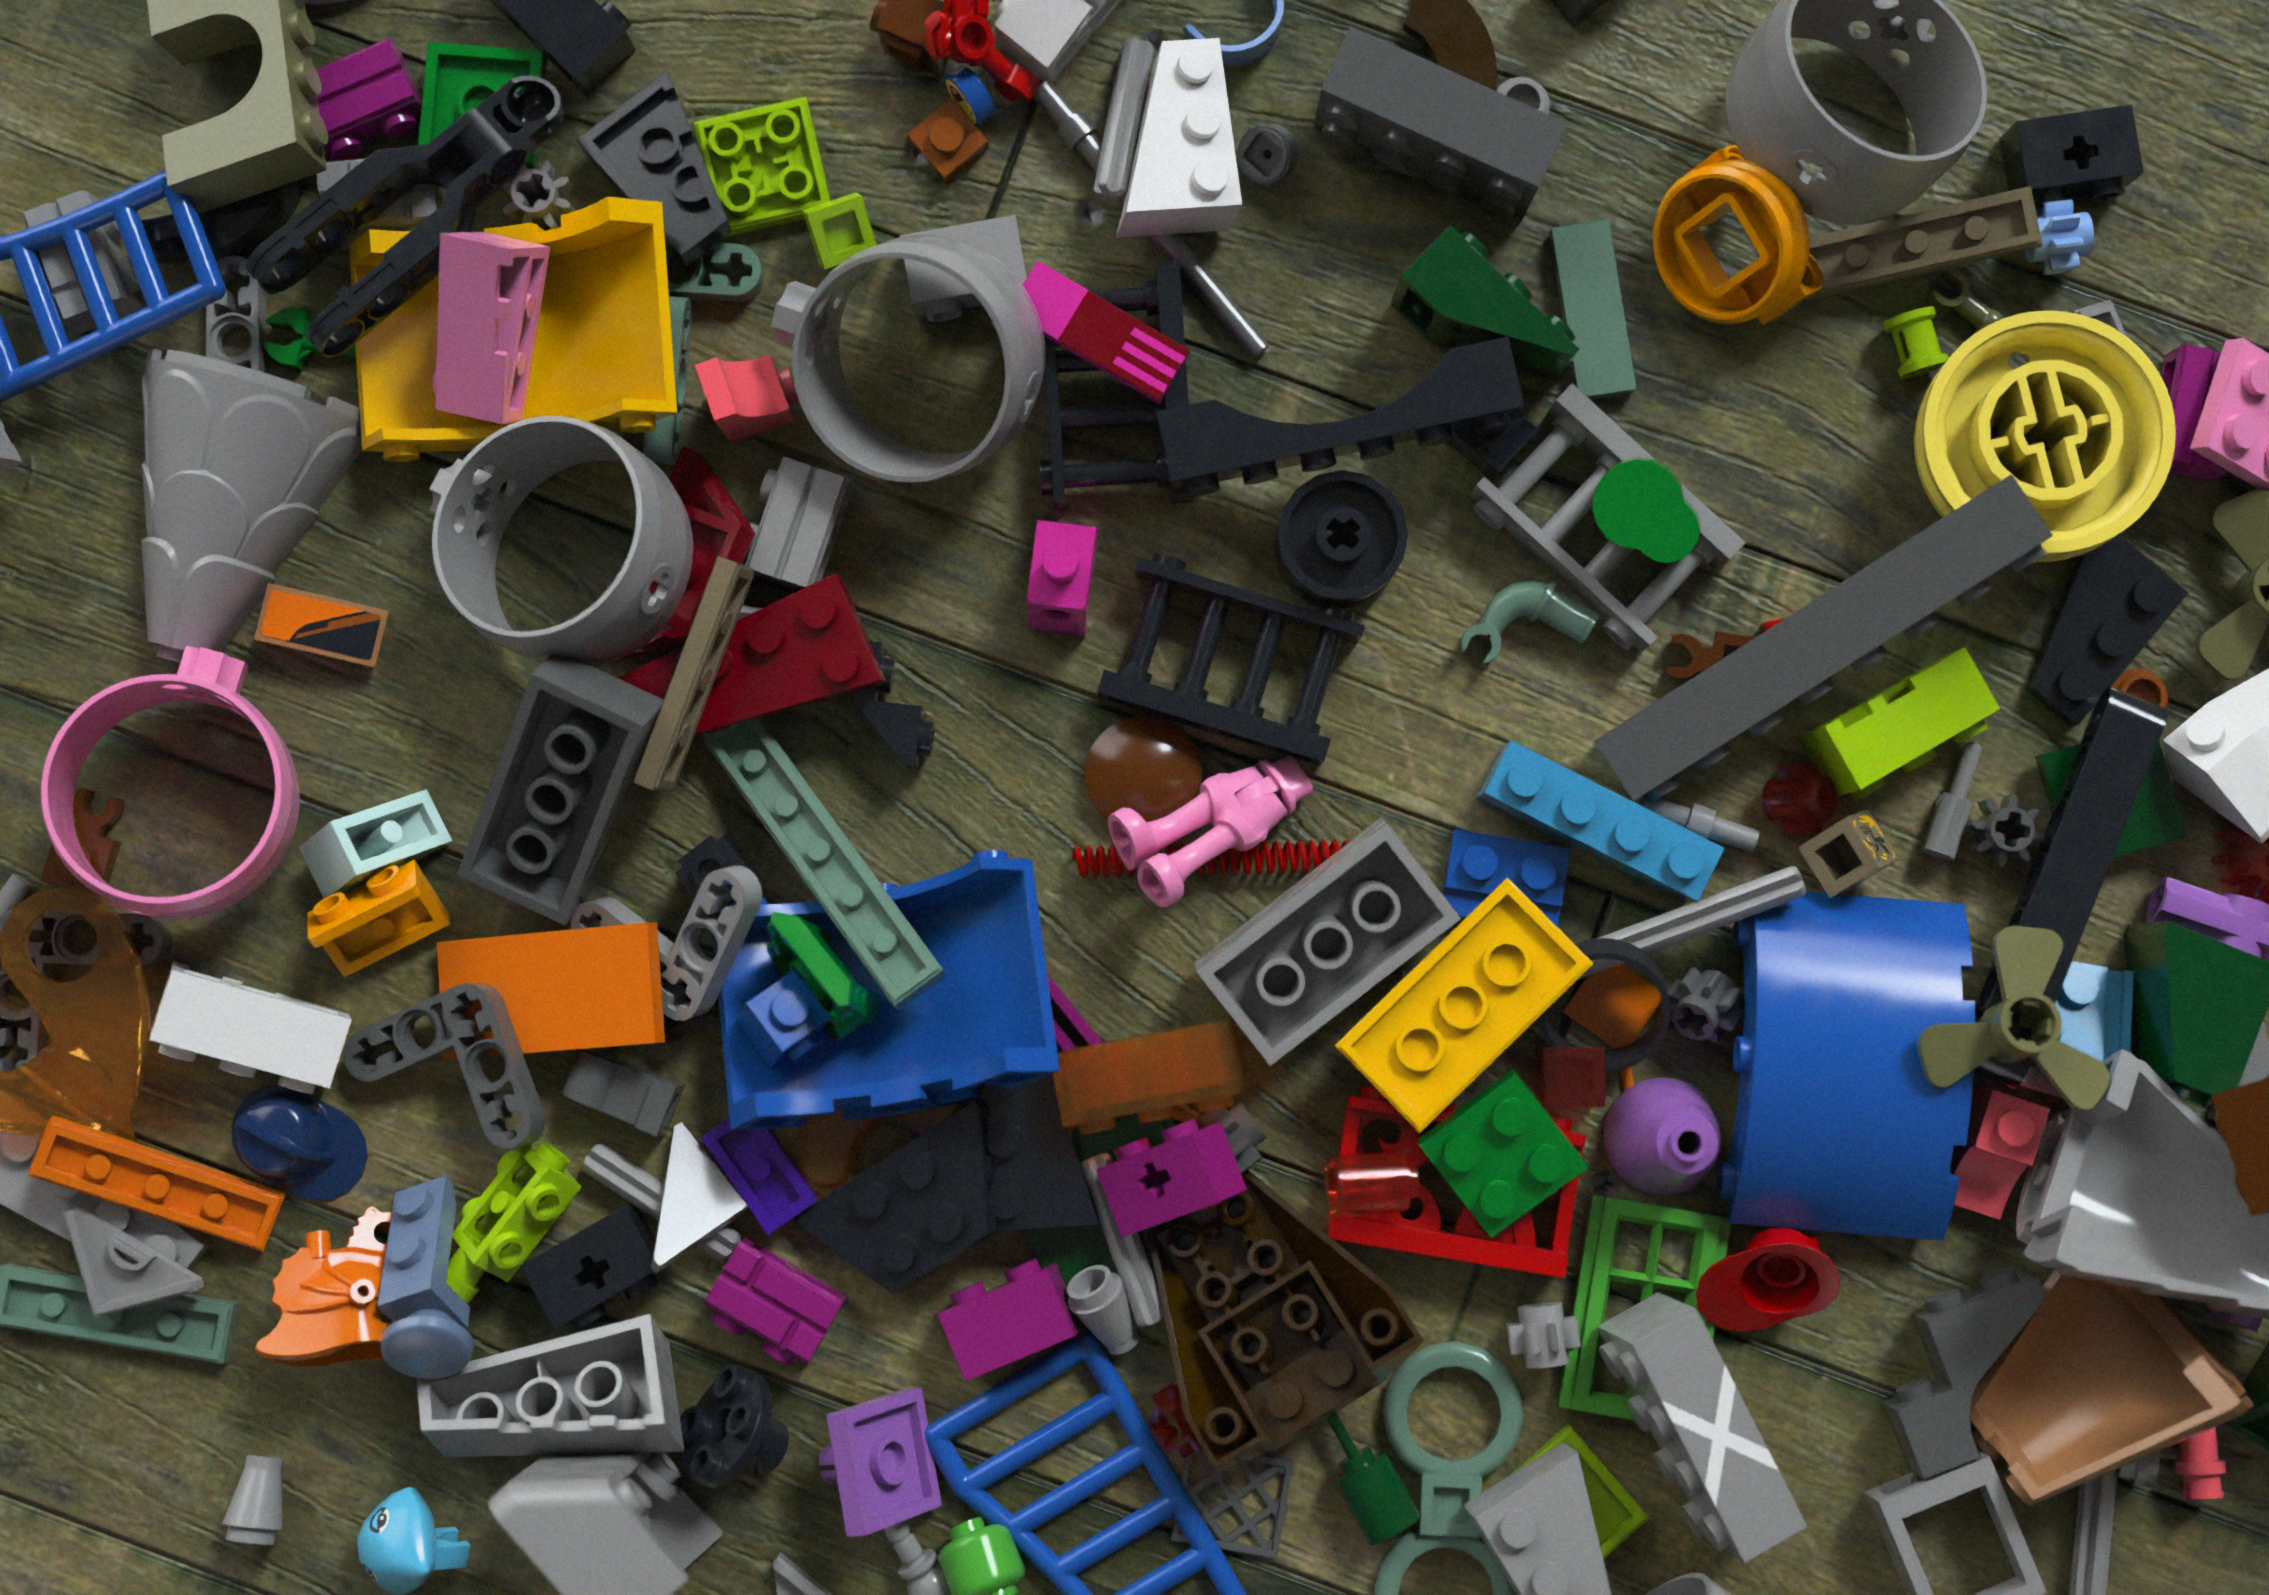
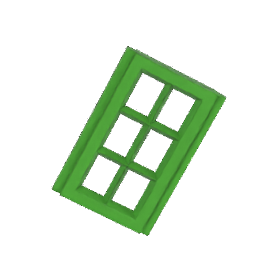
M1590 1194L1571 1316L1575 1315L1578 1319L1581 1347L1568 1348L1570 1363L1563 1365L1557 1399L1558 1407L1634 1420L1626 1404V1400L1633 1397L1628 1387H1626L1625 1396L1593 1390L1599 1347L1601 1343H1605L1597 1326L1604 1323L1610 1281L1642 1286L1640 1302L1652 1296L1654 1288L1685 1293V1304L1697 1309L1713 1341L1715 1325L1710 1323L1700 1312L1695 1293L1699 1278L1711 1265L1726 1258L1731 1228L1728 1217ZM1620 1220L1652 1226L1645 1273L1613 1268ZM1664 1228L1695 1233L1688 1281L1656 1275Z

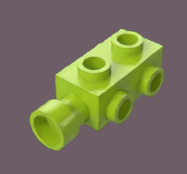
M541 1141L537 1147L531 1144L530 1146L509 1151L503 1155L498 1162V1174L480 1197L468 1201L461 1210V1222L453 1231L452 1236L459 1245V1248L449 1260L446 1283L467 1305L479 1291L477 1282L486 1271L509 1282L519 1267L530 1258L537 1244L557 1218L567 1210L571 1200L582 1187L566 1169L571 1161L561 1151L545 1141ZM524 1166L518 1174L513 1175L518 1168ZM484 1214H487L483 1220L476 1223L479 1217H481Z

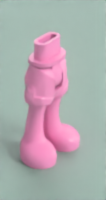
M1287 755L1272 764L1264 759L1257 762L1256 766L1229 774L1218 773L1206 779L1200 785V795L1163 818L1146 822L1133 809L1121 808L1108 816V827L1116 850L1127 869L1133 870L1139 867L1137 874L1138 882L1145 895L1157 906L1166 908L1182 898L1184 894V881L1203 864L1232 847L1243 852L1252 849L1260 842L1266 840L1269 830L1284 816H1290L1295 812L1296 802L1313 793V786L1291 755ZM1208 823L1213 826L1203 836L1171 855L1158 853L1174 841Z

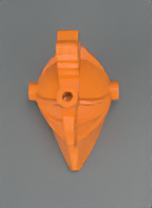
M374 1207L367 1208L363 1217L358 1218L355 1222V1227L350 1231V1238L345 1244L346 1247L331 1250L329 1231L320 1230L305 1234L306 1248L300 1247L295 1255L284 1259L279 1275L272 1280L274 1295L271 1303L279 1308L281 1318L273 1331L257 1342L255 1351L260 1357L274 1363L293 1367H323L340 1362L384 1360L381 1353V1336L384 1330L392 1323L381 1322V1315H385V1313L377 1304L387 1244L378 1242L373 1233L375 1229L380 1227L390 1228L391 1212L382 1213Z

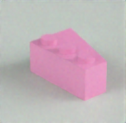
M484 231L440 233L437 363L432 379L433 391L436 393L435 409L502 425L523 420L551 246Z

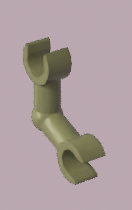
M1948 270L1944 274V278L1956 287V299H1946L1935 290H1932L1927 295L1929 303L1935 309L1944 312L1954 310L1976 327L1975 333L2003 319L2001 313L1991 309L1970 293L1968 279L1957 270Z

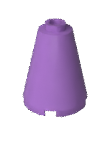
M1660 1077L1636 1083L1617 1097L1610 1105L1603 1125V1140L1614 1172L1626 1183L1647 1194L1671 1196L1694 1188L1710 1174L1720 1154L1722 1130L1715 1108L1701 1091L1684 1081Z

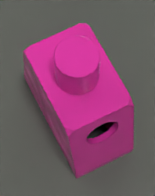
M1037 520L1026 603L1028 630L1086 637L1099 527ZM1046 610H1059V611H1063V612H1066V613H1065V614L1053 613V612H1049V611H1046Z

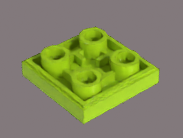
M807 97L694 122L702 158L732 230L725 237L805 219L802 210L831 201Z

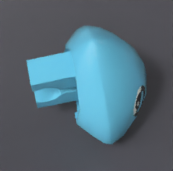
M412 1487L403 1488L391 1493L377 1505L364 1520L357 1536L359 1561L366 1573L380 1589L394 1595H405L416 1590L429 1578L433 1570L467 1567L470 1544L467 1541L457 1542L459 1531L456 1527L435 1528L430 1507L421 1494Z

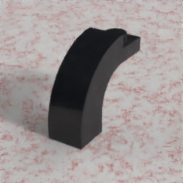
M306 178L201 214L198 213L215 260L217 261L231 255L240 256L245 259L249 258L260 244L290 220L301 199ZM172 214L141 220L157 262L172 264L189 260Z

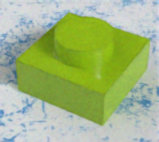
M857 192L802 210L819 265L823 269L839 265L852 255L877 245L862 195Z

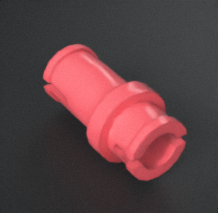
M2216 1427L2180 1442L2181 1460L2175 1461L2176 1474L2183 1475V1498H2224L2220 1474L2226 1473L2225 1460L2219 1459Z

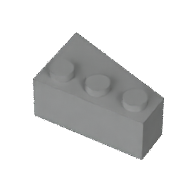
M1559 1443L1462 1505L1516 1595H1611L1579 1455L1576 1450L1566 1443Z

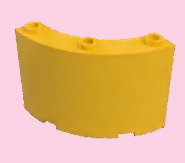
M605 197L583 209L560 215V228L545 231L538 224L529 222L484 229V232L551 246L523 420L539 416H564L601 426L613 433L619 431L644 433L655 430L656 421L677 413L662 202ZM369 229L350 243L351 286H354L383 262L385 258L382 254L410 231ZM439 275L355 343L362 451L383 452V458L386 461L406 462L417 460L420 458L419 452L470 451L488 436L512 424L502 425L435 409L436 393L433 391L432 379L437 363Z

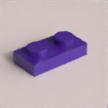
M729 1117L701 1137L767 1235L820 1200L772 1129L731 1130Z

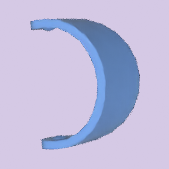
M1271 0L1275 11V18L1270 27L1261 36L1241 45H1221L1223 65L1242 66L1252 63L1263 57L1273 47L1279 37L1282 25L1284 0ZM1190 23L1183 26V31L1188 40L1206 39Z

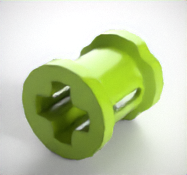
M1933 306L1911 310L1883 322L1885 332L1892 333L1900 359L1901 367L1898 369L1900 380L1936 371L1949 359L1948 354L1942 353L1932 322L1937 316Z

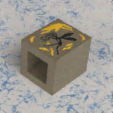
M1868 809L1845 817L1798 847L1829 898L1854 888L1900 859Z

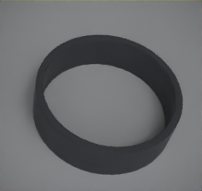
M1596 938L1578 942L1575 945L1589 960H1620L1634 965L1646 973L1653 980L1661 994V1003L1657 1017L1648 1031L1639 1039L1629 1045L1613 1050H1589L1571 1044L1553 1029L1545 1012L1538 1018L1541 1034L1547 1045L1557 1056L1580 1069L1593 1072H1612L1636 1065L1656 1050L1669 1026L1670 1002L1664 976L1656 962L1647 953L1630 943L1609 938Z

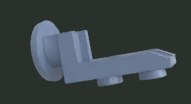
M447 1175L395 1193L377 1304L394 1322L384 1330L381 1336V1353L384 1360L396 1371L421 1379L444 1378L461 1371L469 1363L474 1350L473 1339L465 1329L468 1327L470 1307L446 1283L456 1214L453 1182Z

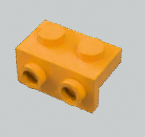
M412 860L400 867L391 865L380 869L368 879L366 884L346 894L337 892L320 900L313 910L308 912V939L314 948L324 947L345 978L450 925L448 911L415 860Z

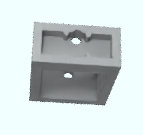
M1977 1450L1980 1458L1926 1479L1911 1472L1864 1492L1906 1595H1933V1592L1902 1519L1976 1488H1979L2016 1577L1972 1595H2043L2047 1593L1993 1462L1987 1454Z

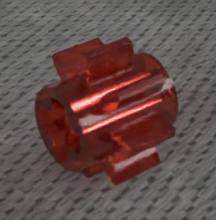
M1818 764L1779 765L1777 767L1779 778L1769 779L1763 789L1762 805L1766 817L1772 822H1781L1780 830L1782 835L1820 833L1822 831L1821 821L1830 820L1836 811L1837 792L1833 781L1828 776H1818Z
M1172 1383L1153 1394L1152 1398L1159 1408L1151 1413L1149 1426L1156 1442L1165 1450L1172 1452L1179 1450L1182 1458H1186L1195 1452H1203V1448L1184 1417L1178 1383Z

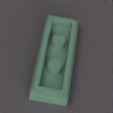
M1609 219L1551 228L1549 238L1562 318L1574 333L1575 340L1573 343L1579 348V351L1570 363L1573 384L1590 400L1634 393L1637 388Z

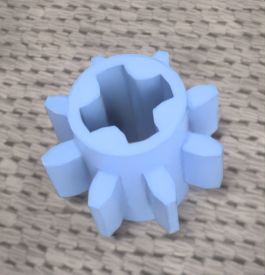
M2072 199L2046 202L2043 204V207H2037L2036 214L2042 238V247L2024 251L2027 261L2029 263L2043 261L2044 275L2072 272L2073 268H2079V257L2090 256L2094 247V228L2089 213H2073Z

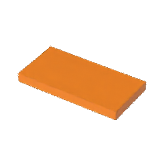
M657 922L437 942L440 993L466 983H483L494 987L499 991L504 1000L522 1053L665 1042ZM472 1000V1007L465 1011L468 1020H475V1014L482 1010L480 1000ZM483 1032L484 1036L474 1037V1043L479 1040L493 1039V1032ZM493 1048L485 1054V1056L502 1055ZM455 1051L444 1055V1060L458 1059Z

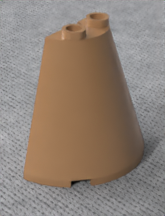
M2054 1269L2042 1287L2044 1291L2042 1305L1988 1369L1974 1390L1970 1404V1421L1976 1427L1972 1432L1975 1443L1994 1461H1997L2001 1456L2004 1457L2009 1464L2008 1469L2011 1472L2006 1477L2008 1485L2023 1502L2032 1507L2036 1502L2045 1501L2240 1417L2253 1407V1402L2246 1395L2243 1398L2240 1397L2246 1392L2244 1387L2206 1341L2165 1297L2143 1294L2138 1288L2062 1275Z

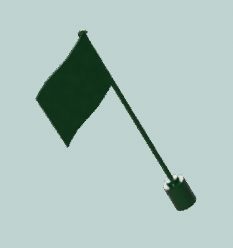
M1131 1051L1125 1055L1123 1066L1124 1068L1128 1067V1069L1092 1114L1070 1132L1080 1164L1085 1159L1102 1153H1108L1113 1162H1115L1117 1158L1114 1149L1144 1137L1148 1138L1151 1147L1162 1144L1165 1141L1161 1131L1176 1126L1140 1061L1145 1057L1141 1052ZM1100 1222L1099 1225L1020 1229L1041 1268L1054 1262L1057 1263L1066 1288L1077 1273L1090 1266L1104 1265L1111 1272L1118 1274ZM1158 1225L1138 1231L1145 1252L1150 1248L1147 1232ZM1334 1413L1326 1418L1347 1455L1338 1463L1342 1472L1333 1481L1368 1544L1375 1545L1383 1542L1415 1523L1421 1517V1514L1386 1451L1373 1454L1369 1446L1357 1450L1338 1414Z

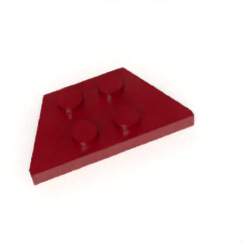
M685 446L682 447L668 479L680 496L691 524L693 561L690 577L678 607L665 626L643 647L624 658L683 647L717 557L720 556L742 564L755 536V531L705 457ZM653 580L648 590L651 594H654L658 587L655 580Z

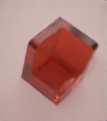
M1604 1047L1534 1048L1535 1097L1544 1108L1605 1107Z

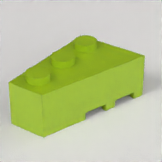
M1964 647L1942 657L1797 738L1831 798L1850 793L1853 800L1857 801L1885 786L1886 783L1883 777L1901 766L1905 773L1937 757L1933 748L1951 737L1956 745L1985 731L1988 729L1984 718L2000 710V707L1967 649Z

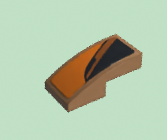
M267 583L253 640L311 655L316 654L375 668L389 611Z

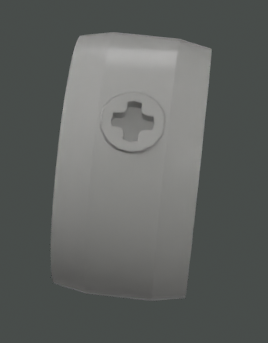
M1780 0L1744 43L1730 72L1725 95L1726 113L1732 136L1743 158L1763 167L1788 185L1797 196L1804 213L1833 223L1859 225L1882 220L1912 204L1962 157L1983 121L1987 104V83L1980 56L1972 39L1956 16L1940 0ZM1864 21L1869 26L1870 32H1857L1852 26V22ZM1932 23L1934 24L1936 35L1926 34ZM1791 38L1813 39L1831 44L1852 54L1875 71L1890 87L1906 112L1914 134L1916 156L1896 154L1872 146L1845 130L1831 118L1815 100L1802 79L1794 58ZM1891 49L1905 51L1909 54V61L1902 62L1892 57ZM1815 160L1821 162L1824 165L1822 174L1816 173L1810 176L1803 171L1806 163L1810 164Z
M911 235L892 239L862 250L847 258L835 267L817 288L797 281L788 283L783 296L776 303L771 327L774 328L773 341L793 348L792 369L795 389L805 416L816 434L846 463L864 473L896 482L939 481L966 472L1007 445L1020 431L1034 407L1043 381L1046 358L1044 334L1038 312L1025 287L1002 262L991 254L969 243L948 237ZM886 258L910 259L930 264L945 271L964 284L977 297L992 319L1003 349L1005 388L997 418L987 436L976 449L961 453L938 454L911 448L880 430L865 415L854 399L846 382L840 359V325L852 290L867 270L879 260Z
M539 416L512 423L484 439L463 460L457 458L455 463L449 468H440L429 488L433 495L430 511L435 513L432 553L437 576L445 594L461 615L479 633L532 662L542 664L552 654L573 657L590 666L599 667L627 657L643 647L665 626L678 607L686 590L693 561V534L686 508L665 473L652 460L619 435L601 426L564 416ZM607 460L623 462L633 483L637 514L633 542L618 576L594 604L576 617L547 629L513 631L501 610L495 580L499 545L512 515L522 501L538 485L557 472L590 461ZM508 481L506 490L502 495L498 496L501 486L504 482ZM483 525L484 530L477 539L476 533L479 527ZM653 580H655L658 587L656 592L651 594L648 590Z

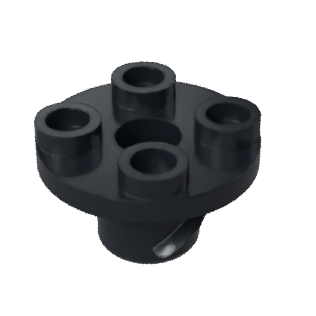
M728 1364L719 1371L714 1383L707 1389L696 1407L691 1406L687 1408L681 1415L680 1423L684 1451H682L683 1466L688 1477L694 1482L708 1488H718L730 1483L745 1469L754 1473L758 1479L761 1475L773 1471L783 1460L789 1444V1433L783 1422L772 1417L771 1391L768 1383L762 1376L748 1369Z

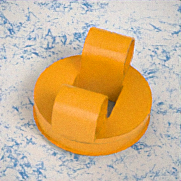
M1736 145L1715 151L1677 180L1662 199L1655 216L1652 237L1657 269L1671 295L1686 310L1697 317L1718 324H1738L1757 317L1763 326L1778 319L1822 288L1823 274L1819 264L1809 253L1810 236L1808 224L1797 196L1788 185L1763 167L1745 160ZM1733 210L1760 254V258L1729 279L1700 232V227L1719 220L1729 211Z

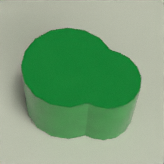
M1636 457L1621 461L1603 475L1595 488L1592 509L1596 525L1607 539L1624 548L1638 549L1656 562L1671 563L1679 561L1690 554L1697 544L1701 527L1698 513L1691 503L1685 499L1681 482L1672 469L1658 460Z

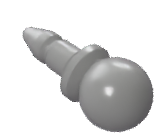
M904 1520L884 1528L885 1535L890 1542L894 1543L893 1548L903 1563L898 1569V1574L901 1579L908 1580V1595H951L940 1565L936 1562L937 1555L933 1549H922L914 1534L909 1532L910 1527Z

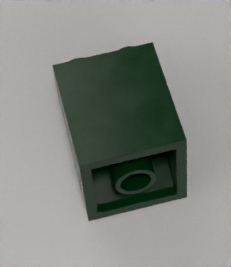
M2169 921L2129 924L2124 934L2126 970L2134 971L2131 1025L2132 1054L2137 1059L2145 1061L2185 1103L2206 1109L2209 1101H2213L2211 1095L2239 1086L2269 1006V961Z

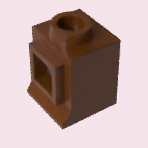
M879 0L873 11L869 28L879 34L885 54L921 70L923 65L926 64L930 67L936 78L941 80L950 57L934 59L926 46V27L924 23L926 18L935 11L944 12V2L939 0Z

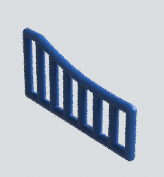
M166 170L71 213L0 237V261L12 258L47 351L46 355L20 367L0 313V403L223 298L226 293V286L194 201L188 195L176 194L167 186ZM165 197L198 283L171 296L166 288L138 210ZM113 221H116L147 307L120 320L87 232ZM63 241L97 331L69 343L35 252Z
M1082 1333L927 1426L925 1430L926 1443L953 1493L988 1524H1002L1010 1530L1017 1550L1042 1572L1062 1595H1094L1076 1574L1173 1516L1192 1547L1113 1595H1160L1202 1569H1205L1219 1595H1247L1101 1342L1093 1333ZM1080 1362H1085L1101 1390L1100 1393L968 1471L951 1439ZM1113 1412L1131 1441L1130 1445L1014 1514L984 1490ZM1143 1464L1161 1493V1496L1061 1556L1056 1555L1032 1532L1034 1529Z

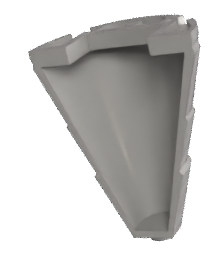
M150 349L146 356L145 371L141 378L145 462L141 466L147 537L141 540L147 641L159 646L157 657L181 663L186 646L203 647L222 652L264 597L267 583L274 584L276 581L274 573L319 516L318 510L362 451L360 410L358 407L335 397L328 396L326 402L314 392L306 390V386L254 369L169 349L165 359H162L163 351Z
M2124 1049L2115 1052L2102 1062L2109 1071L2110 1083L2097 1105L2086 1111H2078L2071 1108L2069 1109L2067 1119L2057 1114L2037 1150L2033 1166H2030L2017 1210V1239L2028 1245L2023 1254L2043 1267L2056 1269L2062 1275L2138 1288L2143 1294L2204 1302L2208 1308L2214 1311L2269 1319V1213L2256 1216L2250 1215L2247 1203L2241 1198L2236 1188V1169L2228 1145L2214 1128H2209L2145 1061L2137 1059L2133 1054Z

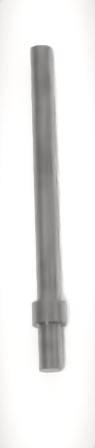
M1050 80L1042 82L1033 94V97L1059 127L1056 134L1071 152L1078 150L1097 173L1102 143L1095 136L1098 129L1083 111L1076 113ZM1126 193L1124 194V197L1121 200H1119L1123 205ZM1178 234L1149 236L1169 261L1179 260L1180 274L1252 360L1269 347V343Z

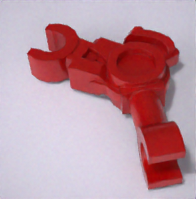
M944 0V12L937 10L926 18L924 23L926 27L925 41L927 50L934 59H943L948 56L957 63L968 64L970 67L981 66L995 79V88L1006 99L1015 102L1019 95L1025 101H1030L1041 81L1024 66L1010 62L994 47L997 40L993 37L991 26L987 22L989 0Z

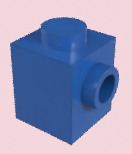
M794 969L748 1001L739 1013L736 1021L770 1068H772L787 1056H790L793 1062H797L823 1042L819 1033L831 1017Z

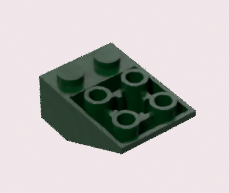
M1450 225L1400 275L1390 304L1431 344L1452 349L1509 337L1516 369L1556 381L1563 375L1579 351V348L1573 343L1575 335L1569 326L1554 314H1549L1546 317L1530 302L1532 294L1527 286L1511 273H1506L1503 276L1487 260L1490 255L1485 246L1468 232L1460 235Z

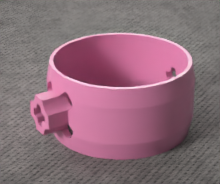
M186 646L177 675L142 676L104 689L82 704L68 718L55 737L46 757L41 784L42 811L48 836L56 853L68 870L87 888L110 901L109 905L158 919H182L208 915L236 904L254 892L270 877L285 856L294 836L299 816L300 794L297 772L286 744L278 732L256 707L239 695L248 669L245 661L207 648ZM188 701L215 705L227 709L252 723L261 733L272 759L275 774V797L271 818L266 831L250 856L237 869L217 883L185 895L143 897L116 890L106 883L85 857L79 844L73 818V800L77 779L87 756L96 743L107 731L128 716L145 708L170 702Z

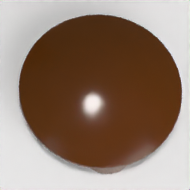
M1150 716L1130 717L1108 727L1093 743L1085 764V784L1089 798L1096 810L1107 821L1109 815L1121 808L1133 809L1146 822L1163 818L1197 797L1202 779L1199 755L1188 736L1174 724Z

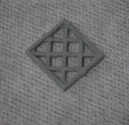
M1187 1441L1181 1482L1203 1515L1202 1518L1205 1523L1210 1525L1219 1538L1215 1540L1220 1549L1277 1559L1284 1515L1288 1512L1286 1502L1293 1459L1263 1454L1248 1460L1272 1465L1258 1476L1255 1475L1246 1461L1239 1463V1466L1250 1482L1235 1493H1232L1221 1476L1234 1466L1217 1472L1205 1455L1200 1443ZM1198 1457L1209 1475L1194 1486H1191L1188 1481L1190 1462ZM1280 1471L1284 1477L1281 1496L1273 1500L1262 1483ZM1215 1481L1226 1499L1209 1511L1197 1493ZM1256 1488L1267 1506L1250 1518L1238 1500ZM1232 1505L1243 1523L1226 1535L1214 1517ZM1273 1513L1277 1518L1274 1538L1266 1542L1255 1524ZM1174 1518L1171 1540L1189 1543ZM1249 1530L1260 1546L1232 1541Z

